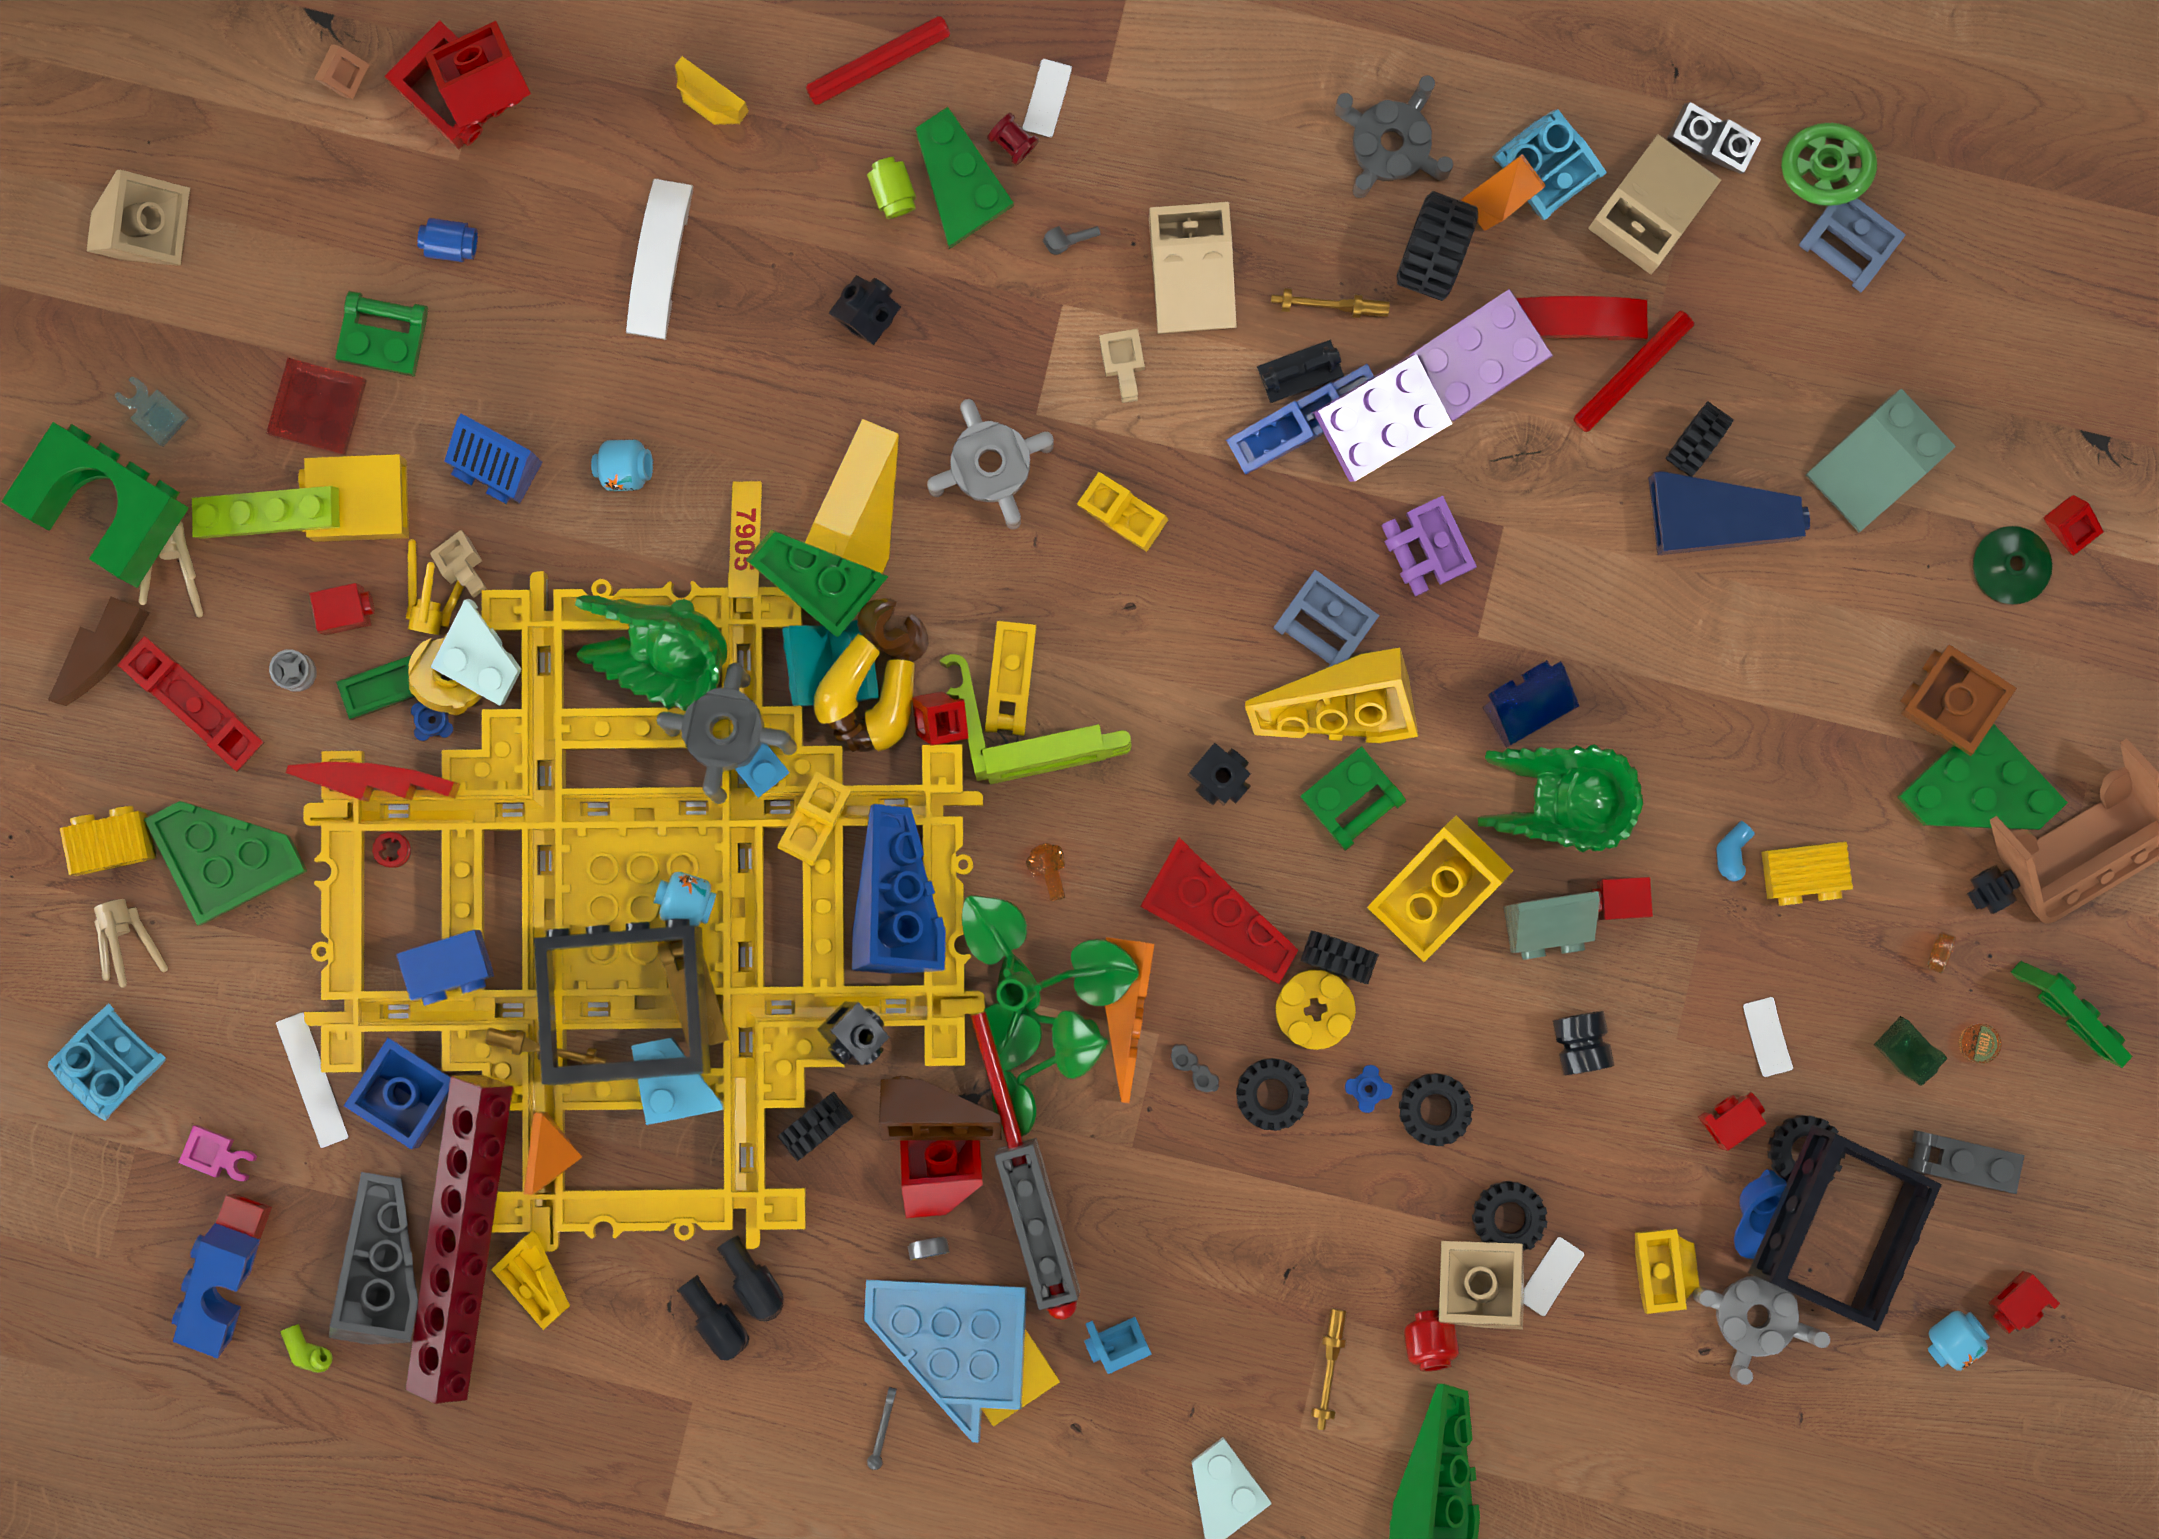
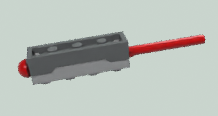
M986 1011L971 1015V1020L1007 1142V1146L998 1148L994 1156L1039 1310L1047 1308L1048 1313L1052 1317L1064 1320L1071 1317L1076 1311L1077 1300L1081 1291L1037 1137L1025 1141L1022 1140Z

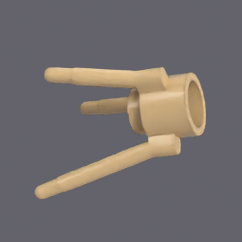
M180 521L160 552L159 557L164 560L179 559L195 615L201 618L203 610L194 581L196 575L186 546L183 523ZM152 566L140 584L139 604L141 605L147 603Z
M118 899L100 904L94 908L97 918L94 923L98 933L103 980L108 981L110 979L109 939L119 986L126 987L127 985L117 936L129 933V924L133 925L160 971L166 972L168 970L162 955L140 921L136 907L128 909L125 899Z

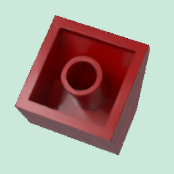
M496 20L425 54L438 89L459 128L468 124H477L483 121L487 115L503 107H513L520 103L524 97L531 95L523 74Z

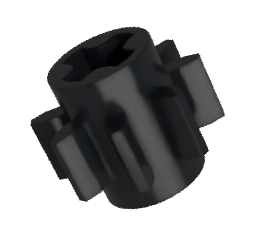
M1994 865L1970 879L1975 889L1967 894L1976 909L1987 907L1990 914H1994L2017 901L2013 890L2021 885L2012 870H2005L2001 873L1998 866Z

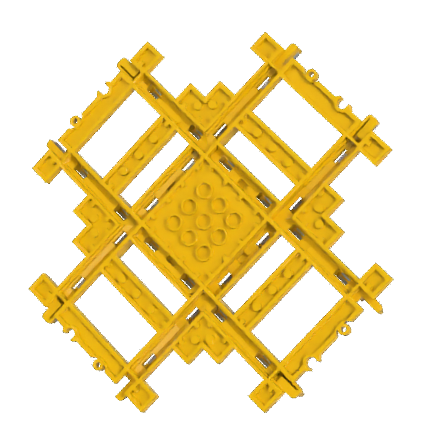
M536 571L530 576V590H482V618L488 627L493 628L495 631H522V709H483L482 749L442 750V778L460 783L456 798L454 799L431 790H416L413 799L408 800L383 790L373 791L369 802L321 786V799H323V803H307L304 806V823L309 826H321V853L314 861L318 863L326 862L331 867V875L327 880L314 881V884L321 890V932L328 938V942L315 943L312 946L311 955L316 961H328V965L321 971V1000H344V1012H304V1021L308 1026H321V1072H364V1032L442 1031V1071H482V1075L513 1086L510 1111H522V1191H498L492 1233L535 1231L544 1251L549 1252L558 1249L560 1245V1232H585L592 1239L596 1237L595 1228L601 1221H606L612 1225L613 1238H617L623 1231H665L672 1223H677L674 1227V1234L679 1240L685 1241L694 1236L696 1231L694 1223H697L703 1230H733V1209H746V1249H755L760 1245V1230L806 1229V1188H766L765 1108H805V1067H845V1065L838 1062L828 1051L830 1044L817 1030L845 1001L859 1002L865 1009L870 1008L883 1020L884 1026H924L925 1066H965V1014L983 1012L986 1001L985 995L981 991H965V963L972 956L971 954H959L954 946L955 940L959 936L964 935L962 926L964 884L957 878V873L961 875L969 874L973 870L974 863L968 855L962 854L957 856V852L964 846L963 816L944 817V807L984 806L983 795L980 792L963 791L962 744L922 745V785L846 786L852 789L851 794L814 866L803 861L804 987H765L764 828L788 827L797 810V805L816 771L843 785V746H803L802 706L763 707V629L802 626V608L778 587H758V597L729 598L728 588H700L694 581L690 582V594L684 598H678L674 595V584L671 581L663 588L620 589L614 596H612L613 586L605 579L596 580L591 588L594 596H601L613 601L624 599L634 603L649 605H672L676 600L681 599L691 601L695 611L708 617L718 629H721V633L725 638L727 659L722 665V688L724 687L728 666L731 663H737L738 645V663L751 678L749 686L740 688L739 691L750 698L759 708L763 717L764 728L786 731L797 744V750L792 755L784 754L778 746L768 745L790 773L759 798L740 775L738 788V772L735 769L723 770L722 788L727 793V799L722 804L714 803L704 793L703 787L566 789V750L687 748L682 737V731L677 736L671 737L665 733L656 721L658 714L661 712L684 715L686 711L681 710L679 707L669 710L667 708L564 709V631L629 630V624L620 623L619 621L608 619L605 616L594 614L575 606L576 597L588 595L583 589H553L554 611H548V574L544 571ZM601 586H606V592L600 594L598 591ZM538 647L540 648V676H538ZM728 719L718 721L713 727V736L717 739L729 737L733 731V722ZM321 751V762L365 763V752ZM538 761H540V790H538ZM879 799H904V800H879ZM765 800H794V801H765ZM680 801H708V802H680ZM582 802H610V803H582ZM497 803H522V804H497ZM382 804H410V805H382ZM872 804L911 808L916 826H923V864L928 881L932 880L935 894H932L938 917H942L946 930L945 970L924 972V985L845 986L844 826H868L870 806ZM522 830V990H484L482 988L463 994L461 987L447 991L446 1000L426 1006L423 1005L422 999L410 1001L408 991H364V831H442V940L471 930H481L484 940V831ZM738 843L740 844V873H738ZM538 846H540V875H538ZM966 860L968 862V867L966 869H960V861ZM677 871L709 881L711 892L716 893V898L707 924L700 922L698 927L702 928L703 954L730 1040L723 1042L724 1068H711V1073L701 1075L724 1105V1189L565 1190L564 1171L538 1193L533 1195L524 1194L533 1115L535 1112H548L565 1134V1110L643 1109L638 1079L552 1086L542 1085L539 1052H522L519 1056L512 1054L511 1049L485 1043L488 1029L494 1028L514 1034L518 1030L526 1032L527 1038L539 1044L534 938L546 937V930L569 928L570 935L586 934L587 926L610 925V932L626 931L625 924L634 922H650V929L666 927V921L661 919L659 914L661 905L653 903L660 881L669 882L671 875ZM682 940L670 941V943L672 944V943L679 942V941H682ZM662 942L552 950L557 1048L567 1050V1029L682 1028L657 948V944ZM739 942H740V972H739ZM322 947L326 949L324 956H321L319 953ZM684 957L676 959L679 971L685 969ZM739 1027H740V1057H739ZM558 1057V1067L567 1066V1059ZM740 1143H741V1173H740ZM683 1225L689 1228L688 1234H683L681 1232V1227Z

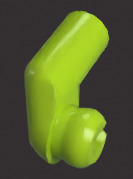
M299 1324L280 1331L290 1359L295 1366L315 1373L324 1372L329 1368L333 1360L330 1350L307 1343Z

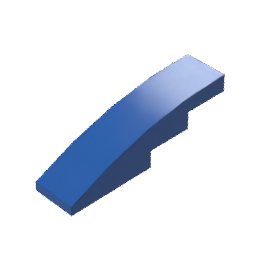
M1365 364L1336 382H1330L1297 402L1293 401L1228 438L1226 441L1244 473L1248 474L1323 435L1324 432L1313 412L1374 377L1369 365Z

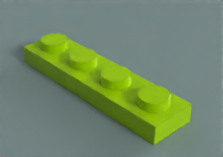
M333 486L192 498V536L200 539L340 527L339 488Z

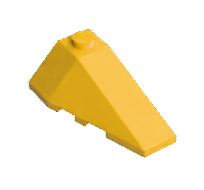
M862 419L813 522L805 543L880 573L884 572L890 558L899 444L898 433Z
M1400 647L1358 655L1245 701V708L1254 735L1303 738L1307 733L1329 735V740L1342 741L1343 736L1366 737V743H1384L1418 737L1409 675Z

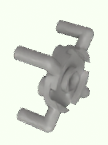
M965 399L960 404V410L968 428L962 432L953 447L950 460L951 469L929 478L927 482L929 493L933 497H940L943 495L945 488L957 484L964 493L974 500L998 502L1005 517L1007 527L1013 530L1017 529L1021 525V515L1013 495L1021 489L1028 478L1030 454L1037 451L1043 453L1051 452L1054 447L1053 435L1045 431L1023 439L1017 431L1006 425L993 421L983 422L975 402L971 399ZM987 451L998 453L1002 458L1001 467L995 472L982 470L979 466V459L983 453Z
M1753 1275L1732 1283L1722 1294L1703 1287H1698L1693 1292V1298L1696 1302L1717 1309L1716 1318L1721 1333L1729 1345L1737 1350L1730 1368V1376L1743 1385H1747L1753 1380V1374L1748 1369L1752 1356L1762 1357L1778 1354L1790 1343L1793 1337L1819 1348H1825L1830 1343V1337L1827 1333L1799 1322L1797 1300L1791 1292ZM1756 1304L1763 1305L1768 1312L1767 1321L1759 1327L1751 1326L1747 1320L1748 1310Z

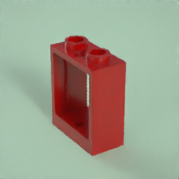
M439 20L385 75V78L396 91L459 150L464 144L469 146L475 142L483 132L482 126L491 116L496 118L507 108L503 107L487 115L483 121L477 124H468L459 128L456 123L451 127L411 88L430 69L425 54L458 39Z

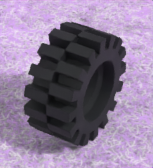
M1707 401L1676 441V444L1666 456V460L1688 476L1693 477L1719 444L1734 419Z
M1311 930L1300 961L1345 978L1369 984L1379 954Z
M1262 1059L1250 1065L1241 1075L1238 1087L1236 1088L1237 1104L1242 1115L1250 1123L1264 1130L1279 1131L1291 1127L1297 1120L1301 1119L1309 1103V1087H1307L1304 1075L1293 1064L1281 1059ZM1267 1079L1282 1081L1288 1090L1286 1103L1277 1110L1265 1109L1257 1099V1090L1260 1084Z
M1426 1074L1418 1079H1414L1410 1082L1408 1088L1404 1089L1402 1100L1399 1101V1117L1405 1127L1404 1129L1414 1139L1427 1145L1444 1146L1445 1144L1455 1142L1457 1138L1467 1132L1466 1128L1468 1125H1471L1473 1119L1471 1118L1473 1104H1471L1469 1092L1465 1090L1463 1084L1443 1074ZM1441 1094L1450 1102V1117L1441 1125H1430L1422 1118L1421 1104L1429 1095Z
M832 1092L777 1137L798 1162L854 1116L836 1093Z
M1798 1115L1795 1118L1784 1120V1124L1777 1126L1773 1130L1775 1135L1773 1138H1769L1768 1144L1771 1145V1149L1767 1153L1768 1158L1773 1163L1771 1167L1773 1171L1779 1174V1177L1788 1182L1796 1163L1791 1153L1792 1146L1798 1138L1808 1136L1812 1125L1836 1134L1839 1132L1834 1126L1829 1125L1828 1121L1814 1116ZM1845 1153L1841 1154L1833 1175L1836 1171H1841L1843 1166L1840 1165L1841 1159H1845Z
M1503 1181L1502 1183H1494L1490 1185L1489 1189L1482 1191L1478 1202L1475 1201V1211L1472 1214L1475 1232L1482 1242L1523 1244V1251L1534 1248V1244L1538 1240L1541 1241L1544 1236L1542 1234L1543 1230L1547 1228L1548 1223L1545 1216L1547 1210L1543 1206V1200L1533 1189L1518 1182ZM1507 1202L1517 1203L1525 1214L1523 1226L1515 1233H1504L1495 1224L1496 1210Z

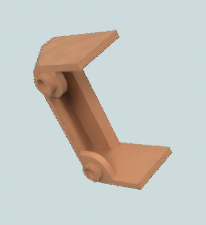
M2127 738L2120 742L2124 767L2110 772L2103 779L2100 788L2101 802L2039 839H2036L2027 829L2010 831L1997 816L1990 819L1997 852L2007 871L2012 870L2021 885L2018 889L2032 912L2043 923H2053L2159 860V772Z

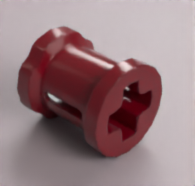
M1010 112L994 126L987 139L990 142L996 141L1012 156V162L1018 165L1032 152L1039 139L1035 135L1030 136L1014 121L1015 116Z

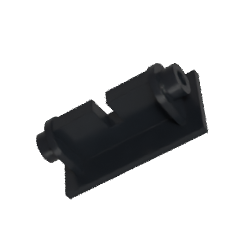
M1331 339L1257 366L1270 404L1344 377L1340 366V354L1338 349L1333 347Z

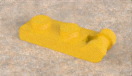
M997 621L985 732L997 733V729L1013 731V735L1025 736L1037 625ZM1000 702L1016 703L1015 715L999 713Z

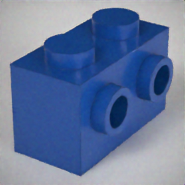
M471 930L396 954L410 1001L422 999L424 1006L446 1000V992L461 987L463 994L486 987L484 980L494 977L481 930Z

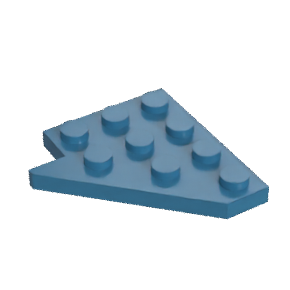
M866 1280L864 1321L972 1442H980L982 1408L1022 1409L1027 1287Z

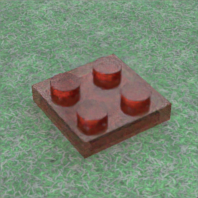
M287 358L266 434L346 456L367 380L355 375Z

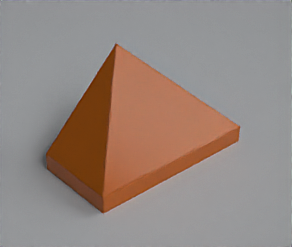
M1522 154L1464 196L1461 201L1478 207L1477 222L1485 231L1505 220L1546 185Z
M539 1111L533 1115L524 1194L533 1195L538 1193L582 1158L581 1154L548 1112Z

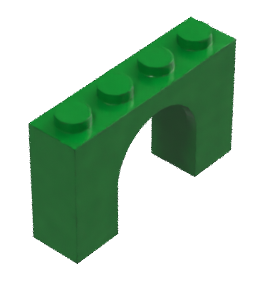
M52 422L1 502L31 522L50 531L71 497L79 488L93 480L111 479L117 491V512L112 524L89 559L117 578L138 588L189 507L176 499L180 492L163 481L159 480L156 485L148 482L147 479L150 473L131 461H129L126 467L117 462L121 455L101 442L97 448L90 445L88 442L92 436L80 428L70 424L66 430Z

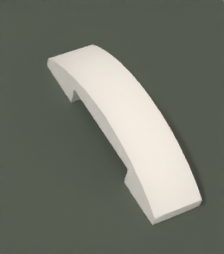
M654 179L642 224L632 279L626 332L629 334L666 340L673 302L671 300L684 225H687L693 185Z

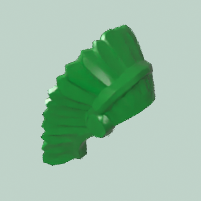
M583 595L576 597L575 606L605 616L620 623L629 624L628 634L630 640L622 636L614 640L584 645L576 654L578 659L584 664H592L594 671L605 672L607 680L618 679L621 688L631 689L634 695H646L652 703L661 701L668 710L677 706L681 710L686 711L694 700L697 701L706 695V692L717 688L720 681L721 667L727 659V644L718 627L708 617L696 612L691 601L681 599L676 600L672 605H649L634 603L624 599L613 601L601 596Z
M1593 744L1586 749L1576 745L1568 750L1557 747L1550 750L1540 747L1534 752L1522 748V750L1507 748L1503 753L1486 751L1485 759L1488 763L1515 772L1519 776L1537 778V784L1534 788L1535 805L1533 806L1534 812H1512L1510 814L1478 817V826L1494 827L1497 832L1513 833V835L1525 834L1526 837L1541 838L1543 841H1555L1564 847L1575 846L1578 851L1583 853L1589 849L1591 851H1602L1605 848L1617 847L1620 840H1627L1631 835L1632 828L1638 822V815L1643 807L1642 786L1638 781V771L1635 767H1630L1626 756L1616 754L1613 749L1605 748L1601 750L1596 744Z

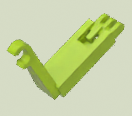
M957 654L947 655L940 660V664L945 668L956 665L960 667L962 672L963 684L958 688L951 687L947 695L952 699L965 700L968 744L977 781L989 779L991 785L1098 762L1107 758L1125 755L1131 751V736L1127 731L1122 730L1102 735L1099 724L986 748L967 661Z

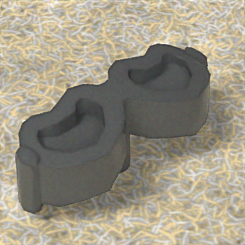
M1175 1044L1171 1054L1174 1068L1183 1071L1191 1070L1196 1089L1203 1092L1217 1091L1219 1088V1077L1212 1074L1208 1066L1200 1065L1197 1055L1190 1052L1186 1044Z

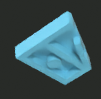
M673 1038L631 1046L634 1061L686 1057ZM701 1074L638 1079L646 1125L724 1110L723 1102L714 1094Z

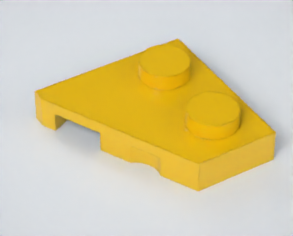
M534 1231L526 1235L491 1269L543 1330L570 1307L542 1244Z

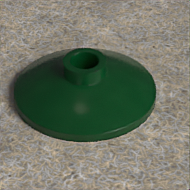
M2006 526L1992 531L1979 543L1973 557V573L1980 589L1991 599L2007 605L2023 604L2040 595L2048 585L2052 574V557L2047 545L2036 533L2019 526ZM2012 557L2021 559L2022 568L2020 571L2012 569L2010 565Z

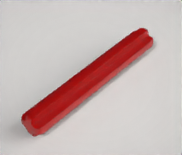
M937 16L806 85L807 93L815 105H820L947 39L950 36V30L945 20L941 16Z
M1678 311L1574 416L1573 420L1576 425L1583 431L1589 432L1694 326L1692 318L1684 311Z

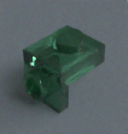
M1902 1016L1874 1044L1901 1075L1919 1086L1924 1085L1928 1079L1932 1078L1937 1073L1939 1067L1947 1060V1056L1942 1051L1932 1046L1912 1023Z

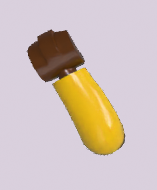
M875 599L868 602L858 614L857 625L862 635L857 634L823 677L814 695L815 715L820 723H828L831 729H835L833 734L837 741L848 740L862 730L859 720H855L856 714L854 710L858 705L856 696L868 671L880 654L878 648L881 646L885 649H895L910 641L907 632L897 627L885 634L883 633L886 621L890 619L895 610L897 601L893 599Z
M913 614L910 617L908 616L904 622L910 641L895 649H885L880 646L886 654L891 656V660L886 662L885 675L878 702L872 709L866 710L864 719L859 720L862 730L854 737L846 740L852 752L858 751L862 744L865 748L874 746L878 752L886 750L895 745L904 736L909 725L914 692V661L922 657L928 646L926 628L923 622ZM883 629L884 634L889 632L886 629Z

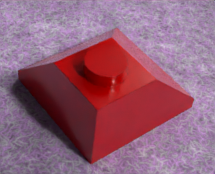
M900 1140L901 1186L906 1218L946 1215L983 1185L980 1140Z

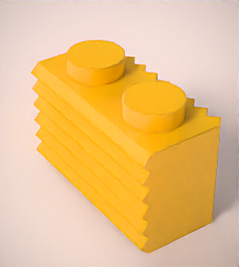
M124 806L109 810L110 817L95 820L94 814L71 818L70 826L60 828L69 875L80 876L156 859L151 832L144 820L148 817L146 812H134L133 806Z
M1847 842L1761 852L1767 899L1778 898L1779 906L1803 903L1802 895L1816 893L1818 894V901L1842 899V890L1853 889Z

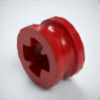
M386 832L375 839L372 853L374 859L379 864L389 868H397L403 866L408 861L411 855V845L405 836L396 832ZM391 839L392 843L399 841L401 844V848L397 850L399 858L394 861L389 856L385 859L382 854L387 849L385 842Z

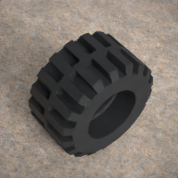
M1435 191L1427 195L1397 272V285L1443 301L1453 288L1478 220V207Z

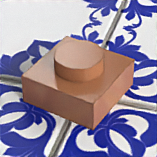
M331 44L315 80L343 97L353 99L370 64L341 46Z

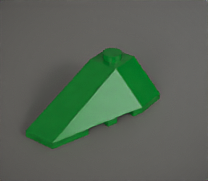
M1437 1384L1393 1502L1392 1517L1389 1525V1539H1478L1480 1511L1479 1504H1472L1470 1483L1477 1480L1475 1467H1469L1467 1446L1470 1445L1473 1439L1468 1391L1447 1384Z

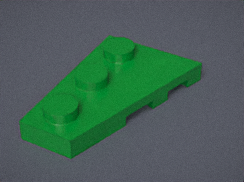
M946 107L915 128L949 249H951L1012 208L1014 202L949 107Z
M772 529L746 559L749 564L837 638L889 577Z
M2020 961L2010 972L2020 982L2024 981L2039 988L2042 992L2037 998L2045 1006L2051 1008L2064 1018L2069 1016L2070 1018L2066 1021V1025L2103 1060L2123 1068L2133 1057L2122 1045L2125 1042L2124 1037L2111 1026H2104L2098 1020L2101 1013L2085 999L2080 1000L2073 993L2077 988L2066 976L2059 972L2054 976L2023 961Z

